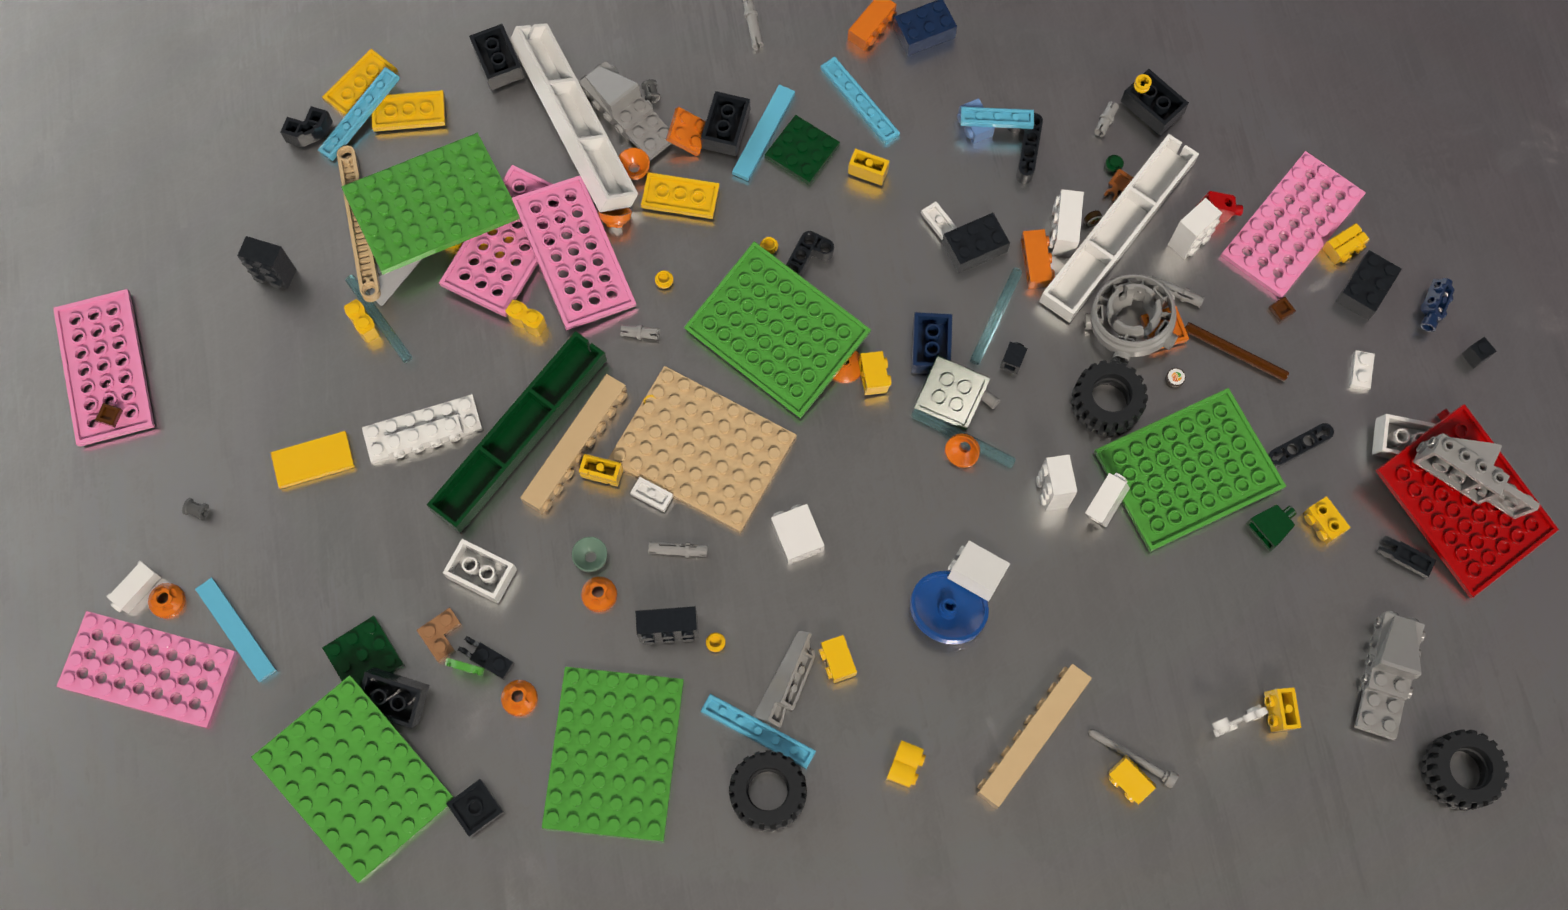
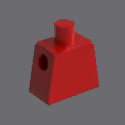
M1209 191L1199 201L1201 203L1206 198L1222 212L1219 218L1220 223H1226L1233 215L1241 216L1243 213V205L1236 204V197L1234 195Z

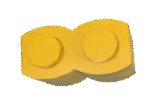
M354 299L344 305L345 313L365 342L369 343L380 336L377 326L359 300Z
M512 300L505 310L509 321L513 325L525 328L533 336H541L547 327L544 316L539 311L528 309L520 301Z
M901 740L886 780L908 789L911 785L915 786L919 776L915 772L918 765L922 767L926 757L923 754L924 749Z

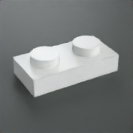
M936 201L921 211V215L941 240H943L944 233L957 228Z
M1358 350L1354 352L1349 387L1366 391L1371 389L1375 354Z
M639 477L630 492L632 496L662 512H665L673 498L672 493Z

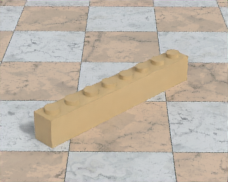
M608 374L605 375L520 497L525 505L540 514L550 509L553 498L561 493L564 482L572 477L573 469L577 463L580 464L586 450L592 448L597 434L604 431L606 421L609 417L612 418L615 415L618 404L626 399L627 389L625 384Z
M1071 664L1069 668L1065 666L1058 675L1061 679L1057 684L1053 682L1047 692L1050 694L1046 700L1043 697L1036 705L1038 711L1035 715L1030 714L1024 722L1027 726L1023 731L1019 729L1012 738L1015 741L1011 748L1007 745L1001 753L1003 759L1000 763L995 762L990 768L989 772L992 773L987 780L983 778L977 786L979 789L977 795L995 809L999 808L1092 679L1074 664Z

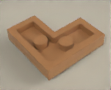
M450 607L417 629V632L438 663L456 652L446 638V635L462 625Z

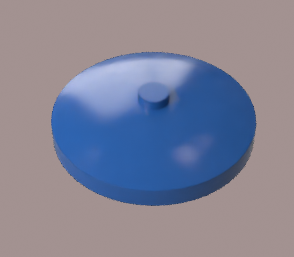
M951 571L930 573L916 584L911 594L910 611L914 622L924 634L941 643L962 644L973 640L981 633L989 615L987 600L948 579Z

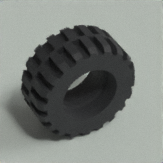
M1102 360L1098 365L1096 363L1091 364L1088 369L1081 373L1072 391L1073 398L1071 400L1072 407H1075L1073 410L1074 415L1080 417L1079 422L1081 425L1086 424L1088 426L1087 430L1092 431L1094 429L1098 435L1107 433V436H1114L1115 432L1120 435L1126 429L1130 430L1134 427L1145 411L1148 401V395L1145 394L1147 386L1142 384L1144 380L1142 376L1135 374L1136 369L1133 367L1129 369L1124 362L1117 364V360H1111L1110 363ZM1100 385L1116 387L1123 393L1126 399V407L1116 412L1102 409L1093 398V389Z
M1464 729L1450 732L1435 739L1433 744L1427 747L1426 752L1428 754L1423 755L1422 759L1425 766L1421 767L1422 773L1426 774V778L1423 780L1425 785H1430L1431 789L1429 792L1432 796L1437 795V800L1442 804L1448 803L1447 806L1449 808H1459V810L1463 811L1488 806L1494 800H1498L1502 796L1501 791H1505L1507 788L1505 780L1509 779V772H1506V768L1509 765L1508 761H1504L1502 757L1505 755L1503 750L1496 748L1498 744L1494 740H1487L1488 736L1483 733L1477 735L1475 730L1465 731ZM1457 751L1470 755L1479 767V782L1473 789L1461 786L1452 776L1450 761L1453 754Z
M765 750L766 752L760 753L758 751L750 757H745L743 762L736 766L735 772L730 779L729 796L732 808L742 822L752 829L772 832L777 831V829L786 828L797 819L806 802L807 786L800 766L791 757H786L781 752L775 753L772 750ZM760 773H776L783 778L787 785V797L784 803L774 810H762L756 807L749 797L750 783Z

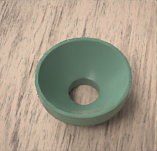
M584 537L577 541L572 549V560L576 567L582 571L595 572L606 563L607 548L596 537ZM594 552L597 556L596 560L587 562L585 560L586 554Z

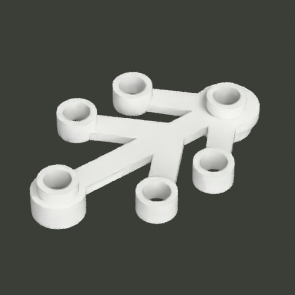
M1259 704L1246 710L1247 714L1239 719L1229 722L1226 717L1213 723L1215 736L1218 737L1237 729V724L1242 721L1247 723L1264 717V715L1268 714L1266 707H1262Z

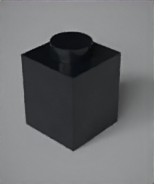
M1483 337L1462 353V356L1474 369L1488 360L1497 351Z
M1010 342L1000 368L1018 374L1028 348L1019 342Z

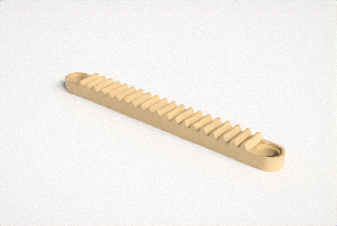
M348 145L340 147L337 151V160L341 183L344 186L361 179V173L354 148ZM345 153H351L349 158H342ZM344 195L360 293L365 301L374 302L381 296L376 261ZM368 289H375L372 295H366Z

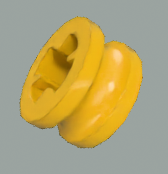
M1146 74L1137 76L1134 82V89L1139 93L1147 92L1152 83L1151 78ZM1141 81L1145 82L1144 86L1140 85Z

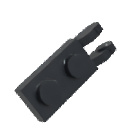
M1384 536L1382 541L1396 549L1393 552L1380 546L1377 550L1378 553L1391 558L1390 560L1424 578L1429 577L1437 560L1402 541L1399 542Z
M466 636L464 640L468 644L475 646L476 650L472 654L466 648L459 647L458 651L469 657L472 662L504 680L515 663L483 643H478Z

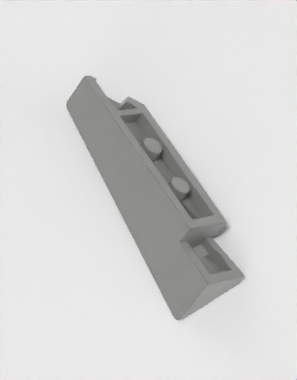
M421 260L382 275L378 264H376L381 296L376 302L380 306L386 303ZM370 288L366 292L368 295H372L375 289Z
M803 631L797 633L753 715L756 719L781 728L786 709L794 711L816 657L815 650L811 648L809 642L811 633Z

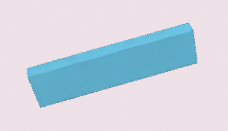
M961 107V126L1033 129L1034 110Z

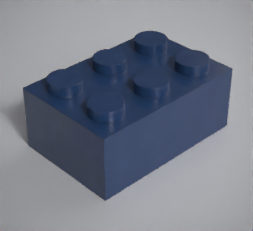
M936 0L894 16L893 29L906 55L910 56L954 39L956 37L957 25L944 0Z
M914 313L911 373L929 374L937 355L951 360L952 314Z

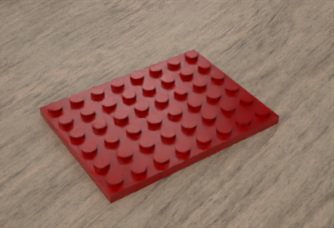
M1463 404L1375 471L1469 598H1472L1559 529L1541 505L1537 511L1514 519L1487 501L1477 504L1413 462L1418 453L1416 449L1419 444L1442 433L1452 438L1494 443L1467 406ZM1499 452L1494 466L1501 468L1510 476L1507 483L1515 485L1518 490L1532 496L1537 501L1503 454Z

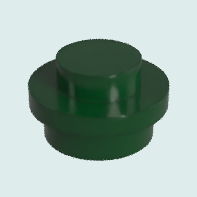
M1111 155L1106 159L1105 166L1109 172L1116 173L1118 169L1123 168L1124 161L1118 155Z

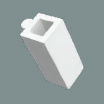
M141 560L137 562L138 565L114 591L107 595V598L112 601L111 606L118 612L123 610L129 614L162 578Z

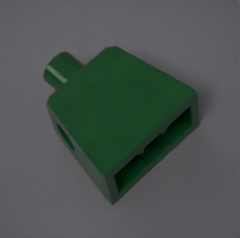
M1274 505L1253 516L1246 525L1271 552L1293 529L1295 524L1291 519L1297 513L1291 506L1282 510L1278 505Z

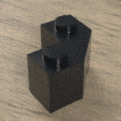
M311 106L304 121L287 117L280 133L286 143L305 147L325 138L333 120L328 111Z

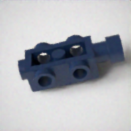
M1448 278L1433 279L1431 286L1428 288L1427 296L1421 305V311L1426 316L1420 325L1423 330L1434 332L1438 325L1437 320L1442 321L1447 316L1446 310L1449 303L1453 301V293L1455 291L1452 286V280Z

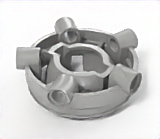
M1128 274L1115 277L1100 289L1092 304L1091 313H1085V329L1093 330L1097 340L1106 349L1114 353L1112 359L1117 360L1119 364L1122 362L1128 364L1130 357L1146 356L1158 351L1162 347L1170 350L1178 338V335L1173 333L1177 315L1174 302L1175 296L1168 287L1145 275ZM1109 292H1112V295L1109 299L1104 297ZM1133 300H1139L1144 302L1142 308L1149 316V323L1145 329L1142 325L1128 326L1117 320L1118 313L1124 307L1131 306ZM1103 305L1107 306V320L1111 328L1118 333L1117 337L1110 334L1103 327ZM1169 306L1171 313L1162 312V309ZM1160 320H1164L1155 332V337L1144 341H1136V338L1149 335L1158 326Z

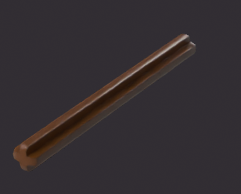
M1190 322L1185 326L1188 334L1282 381H1285L1289 376L1288 371Z

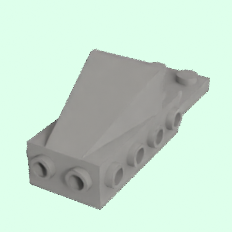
M605 61L597 65L591 73L584 75L580 79L579 84L593 108L599 111L608 123L610 122L620 135L622 134L638 149L643 150L648 155L649 160H652L672 144L666 141L669 127L653 112L654 107L649 100L645 101L642 98L639 84L627 79L625 76H621L614 65H610Z
M1442 433L1436 437L1433 436L1426 442H1421L1416 449L1418 453L1413 461L1415 464L1477 504L1487 501L1514 519L1535 512L1540 506V503L1535 501L1532 496L1524 494L1515 485L1507 483L1510 476L1501 468L1494 466L1502 448L1500 444L1452 438Z
M1387 611L1377 616L1374 623V635L1370 640V652L1365 662L1366 670L1361 678L1362 696L1354 728L1391 740L1397 739L1405 701L1410 699L1413 693V687H1411L1412 680L1420 677L1422 674L1420 663L1421 650L1419 648L1426 632L1424 631L1425 624L1420 623L1418 619L1412 617L1404 618L1393 611Z

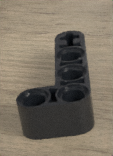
M1034 113V124L1036 126L1033 129L1007 128L1012 133L1023 134L1016 174L1017 180L1022 184H1027L1032 180L1036 167L1043 118L1038 113Z
M806 231L799 239L786 266L802 276L812 256L823 261H828L832 258L834 243L813 231ZM806 240H812L813 243H812V244H807V243H805V241H806ZM828 248L830 251L823 252L821 249ZM803 255L805 259L800 260L796 256Z

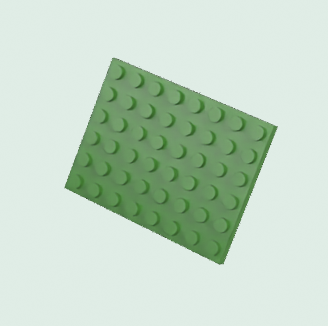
M478 132L341 186L382 275L519 219V214L514 206L512 197Z
M755 241L684 327L691 335L800 419L871 332L870 328Z
M1229 388L1094 451L1107 476L1109 473L1112 475L1118 473L1128 481L1127 484L1130 489L1122 500V504L1149 552L1286 487Z
M565 667L542 829L664 842L684 679Z
M351 675L251 756L357 883L447 807L446 803L454 798Z

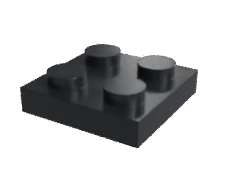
M481 779L446 803L470 838L504 813Z

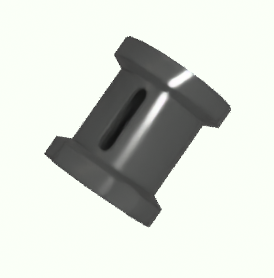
M649 79L642 82L641 87L646 95L645 101L649 100L651 103L658 102L661 96L657 92V81Z
M188 498L183 505L182 513L185 515L191 514L203 520L208 513L209 505L206 503L201 504L195 502L192 498Z

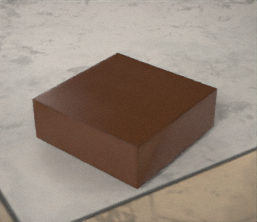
M1285 296L1269 306V310L1279 322L1296 312Z
M103 403L95 420L115 428L123 410Z

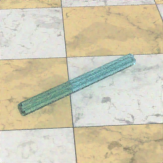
M1013 268L971 356V363L975 365L980 364L1022 275L1021 269Z
M353 274L346 277L345 281L402 361L407 363L412 360L411 354L374 302H367L363 299L356 277Z
M914 409L912 412V418L949 437L961 433L968 434L918 409ZM972 436L980 446V453L1009 468L1013 467L1016 458ZM961 442L966 446L970 447V445L967 442Z

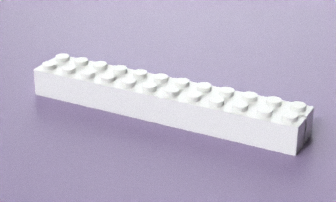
M534 24L532 28L530 25L516 26L510 42L599 212L631 207L638 196V192L548 24Z
M1168 134L1045 289L1039 302L1070 323L1191 169L1199 153L1185 145L1179 156L1177 153L1182 142Z

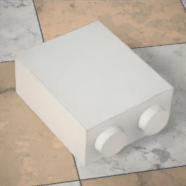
M1109 473L1085 514L1106 528L1130 489L1126 478L1118 473H1115V475Z
M797 504L791 508L792 510L787 512L779 511L773 515L774 517H771V524L788 564L824 551V543L807 504L803 506L802 504Z
M968 541L966 546L962 545L957 552L958 560H952L948 568L951 571L948 579L989 602L1010 563Z

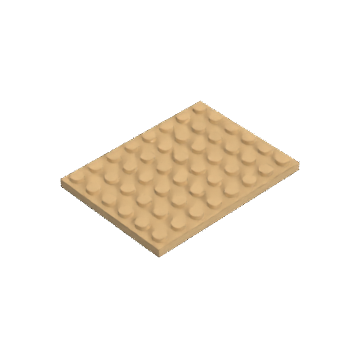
M664 366L646 395H653L654 397H648L645 404L643 400L607 460L622 463L624 472L638 479L641 477L672 493L673 498L742 533L797 435Z

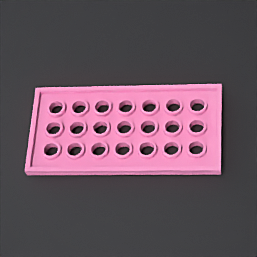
M1305 151L1222 252L1221 257L1281 299L1366 192ZM1305 173H1311L1314 176V178H1307L1305 176ZM1320 183H1326L1329 189H1323ZM1295 185L1302 186L1303 191H1297ZM1336 193L1342 194L1343 197H1344V199H1343V200L1337 199L1336 196H1335V194H1336ZM1310 196H1316L1318 198V202H1313L1310 199ZM1284 198H1291L1293 204H1287ZM1325 206L1332 207L1334 212H1327ZM1305 208L1308 211V214L1303 215L1302 213H1300L1299 209ZM1274 211H1281L1283 216L1277 217L1274 214ZM1315 219L1322 220L1323 225H1317ZM1289 221H1295L1298 227H1291ZM1269 223L1272 226V229H1265L1263 224ZM1304 232L1312 233L1313 238H1307ZM1285 234L1287 240H1281L1278 235ZM1253 236H1259L1262 242H1255ZM1294 245H1300L1303 251L1295 250ZM1268 247L1276 248L1277 253H1270ZM1243 249H1248V250H1250V251H1251V255H1250V256L1244 255L1243 252H1242V250H1243ZM1283 258H1290L1292 260V264H1286L1283 261ZM1257 260H1264L1267 266H1260ZM1273 271H1279L1282 277H1275Z
M511 165L503 178V182L511 197L552 185V183L514 165ZM522 185L525 188L523 191L518 192L515 190V187ZM567 195L565 197L566 200L570 202L576 199L573 195ZM538 206L531 208L533 213L541 211V208ZM558 216L555 218V221L562 223L565 218ZM520 219L496 228L498 232L493 236L486 232L464 241L441 278L439 285L506 317L505 310L512 300L517 299L538 264L523 226L518 229L513 227V224L520 222ZM540 222L537 225L540 229L548 227L545 222ZM506 237L514 238L511 243H505L504 239ZM552 238L545 239V244L549 245ZM481 244L488 245L486 250H480L478 247ZM527 244L530 246V249L522 251L520 247ZM499 251L505 253L502 258H496L495 254ZM476 258L479 260L477 265L469 264L471 259ZM514 259L521 261L518 266H513L511 262ZM489 266L496 268L493 273L486 272V268ZM467 273L470 275L468 280L460 279L462 274ZM505 274L512 276L509 281L502 280V277ZM484 281L487 284L484 288H478L476 286L477 283ZM496 289L503 291L500 296H494L493 292Z
M581 176L512 197L520 222L566 331L636 306L634 297ZM567 195H573L576 199L570 202L567 201L565 197ZM555 200L558 202V206L550 207L548 203ZM533 206H538L541 208V211L539 213H533L531 211V208ZM578 210L582 212L583 215L577 218L574 217L572 213ZM562 216L565 218V222L557 223L555 218ZM540 222H545L548 227L540 229L537 225ZM585 226L589 229V232L583 234L579 231V228ZM568 232L572 235V237L570 239H564L562 237V234ZM547 238H552L555 243L547 245L544 241ZM592 242L596 245V248L590 250L586 247V244ZM575 248L579 253L573 256L568 251ZM558 254L562 259L555 262L551 259V256ZM601 259L603 264L596 266L593 264V260ZM581 264L584 265L586 269L583 272H579L575 269V267ZM564 270L567 271L569 275L565 278L559 277L558 272ZM608 275L610 280L602 282L600 276ZM584 281H590L592 282L593 286L591 288H585L583 287L582 283ZM573 287L575 292L567 294L565 288ZM609 291H614L617 296L611 299L606 294ZM597 297L600 302L593 305L589 302V299ZM574 303H579L582 305V309L575 311L571 306Z
M125 289L54 307L76 445L81 447L155 427L130 291ZM117 308L116 314L109 315L111 309ZM99 313L97 319L91 320L92 314ZM80 317V322L72 325L73 319ZM119 324L120 329L117 332H112V328ZM98 329H101V335L98 337H94V332ZM83 334L82 340L75 342L76 336ZM124 342L120 349H115L116 343ZM100 346H105V350L101 354L96 353ZM81 351H86L85 357L78 359V354ZM120 359H127L123 366H118ZM108 363V367L104 371L99 370L101 364ZM84 368H89L88 374L81 376V371ZM123 376H130L128 382L121 383ZM111 380L109 387H102L104 381ZM87 385H92L91 391L84 393V388ZM126 393H133L131 399L124 400V396ZM109 397H114V401L110 405L123 410L116 427L114 428L99 422L95 427H90V422L96 419L102 404ZM90 402H95L94 408L87 410V405ZM135 409L136 414L133 417H127L128 412Z
M86 611L56 687L209 729L237 652ZM102 630L103 637L96 641L94 638L96 632ZM120 635L122 637L121 643L114 646L113 639ZM139 640V649L133 651L131 648L132 643ZM157 645L159 652L151 656L150 649ZM95 649V657L93 659H88L87 653L90 650ZM176 650L178 653L177 658L170 661L168 658L169 653ZM113 654V663L107 665L106 657ZM193 655L196 656L195 664L188 666V658ZM132 659L133 666L125 670V662ZM209 661H214L215 667L207 671L206 664ZM150 664L152 666L151 672L144 675V666ZM87 668L88 675L81 679L80 671ZM169 669V678L163 680L161 678L162 672ZM106 673L107 680L100 684L98 682L99 676ZM187 674L189 676L188 683L181 685L180 678ZM124 678L126 680L125 686L118 689V680ZM207 680L208 686L204 690H200V681ZM143 683L144 691L137 694L135 691L136 686ZM161 688L163 690L162 697L155 699V691ZM176 694H181V702L174 704L173 697ZM200 699L201 704L199 708L192 709L191 704L193 700Z

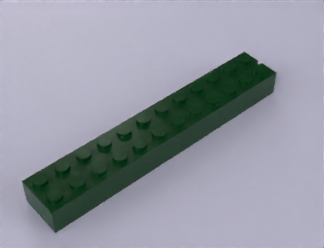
M575 331L427 503L430 511L461 533L607 361L605 352L593 343L590 344L589 340Z

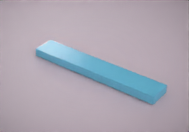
M835 56L821 65L820 69L885 145L900 136L897 128Z
M385 67L319 147L318 151L331 161H334L337 157L338 149L347 145L400 80V77Z
M778 85L732 170V175L749 181L795 96L794 90Z
M211 577L198 586L195 590L258 682L261 683L277 671L216 581Z
M712 694L708 696L701 709V713L775 753L781 752L784 756L791 757L797 765L804 769H807L816 752L812 748Z

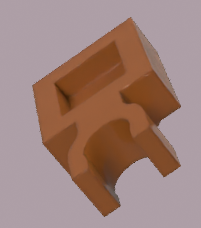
M1118 169L1108 183L1112 188L1105 192L1104 198L1109 194H1113L1114 197L1111 202L1114 203L1117 199V194L1119 192L1122 193L1134 177Z

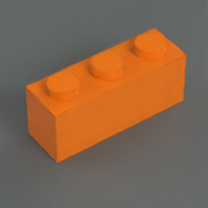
M873 0L849 28L848 40L864 51L868 46H872L879 33L882 34L886 29L887 23L889 21L892 22L894 16L897 15V4L891 0Z
M1045 229L1023 231L1021 235L1028 289L1047 288L1055 278L1054 269H1051L1050 265L1052 263L1051 252L1048 253L1050 245L1049 236H1046Z

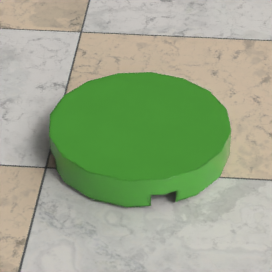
M446 658L445 666H452V668L473 674L477 673L480 676L484 674L485 668Z

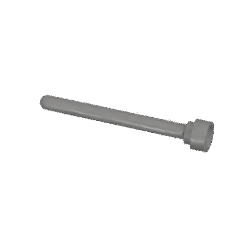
M1095 729L1089 730V735L1123 756L1127 755L1133 762L1160 777L1165 786L1172 789L1176 783L1179 774L1173 771L1169 772L1168 770L1165 772Z

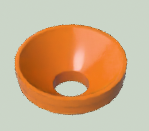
M628 148L618 156L631 180H638L648 173L650 160L643 150ZM635 164L640 168L637 172H631L629 167Z
M629 208L599 212L598 210L601 221L607 227L621 228L631 219L632 210Z
M961 433L952 436L945 446V453L949 461L954 465L970 467L979 458L980 446L972 436ZM961 442H967L971 449L968 451L962 449Z
M593 577L582 588V601L591 611H607L616 602L617 589L608 578ZM599 586L604 589L601 597L593 596L592 591L595 587Z
M162 583L156 586L148 598L151 612L157 617L164 619L178 615L183 610L186 602L184 591L178 585L172 583ZM167 593L168 600L160 604L158 602L159 595Z
M515 680L508 683L501 694V702L504 709L509 714L517 717L531 713L538 701L535 687L525 680ZM518 690L522 691L523 699L519 702L513 701L512 694Z

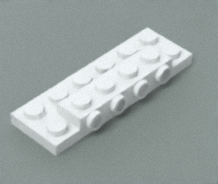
M471 394L362 427L370 461L372 464L392 458L399 459L411 452L419 453L428 447H439L444 442H455L460 440L461 437L481 432L483 428L474 396Z

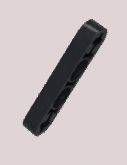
M1322 423L1271 450L1268 456L1275 468L1280 467L1330 440L1334 435V429L1330 424ZM1322 430L1328 432L1327 435L1323 434L1319 438L1316 436ZM1310 437L1313 440V445H1306L1303 438ZM1289 445L1295 446L1297 453H1289L1287 447ZM1283 452L1284 456H1282L1278 461L1272 459L1273 456L1276 457Z

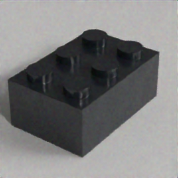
M503 24L469 36L491 90L524 78L522 67Z
M1148 69L1143 74L1148 75L1152 80L1149 90L1145 93H1139L1134 89L1133 82L1124 91L1120 102L1161 136L1185 113L1189 102ZM1141 81L1140 85L1144 86L1145 82Z
M715 91L701 136L702 149L737 156L751 110L750 99Z
M994 213L944 233L942 244L958 273L1007 253L1010 245Z
M245 237L237 255L242 265L248 270L247 272L252 275L253 280L259 283H270L273 287L279 289L281 287L289 288L297 270L281 246L252 237Z
M1368 250L1336 302L1369 320L1379 308L1402 268Z
M696 606L635 611L637 637L644 645L655 644V641L673 643L677 639L691 642L695 638H699Z
M373 667L365 672L361 688L390 722L413 728L420 723L430 685Z

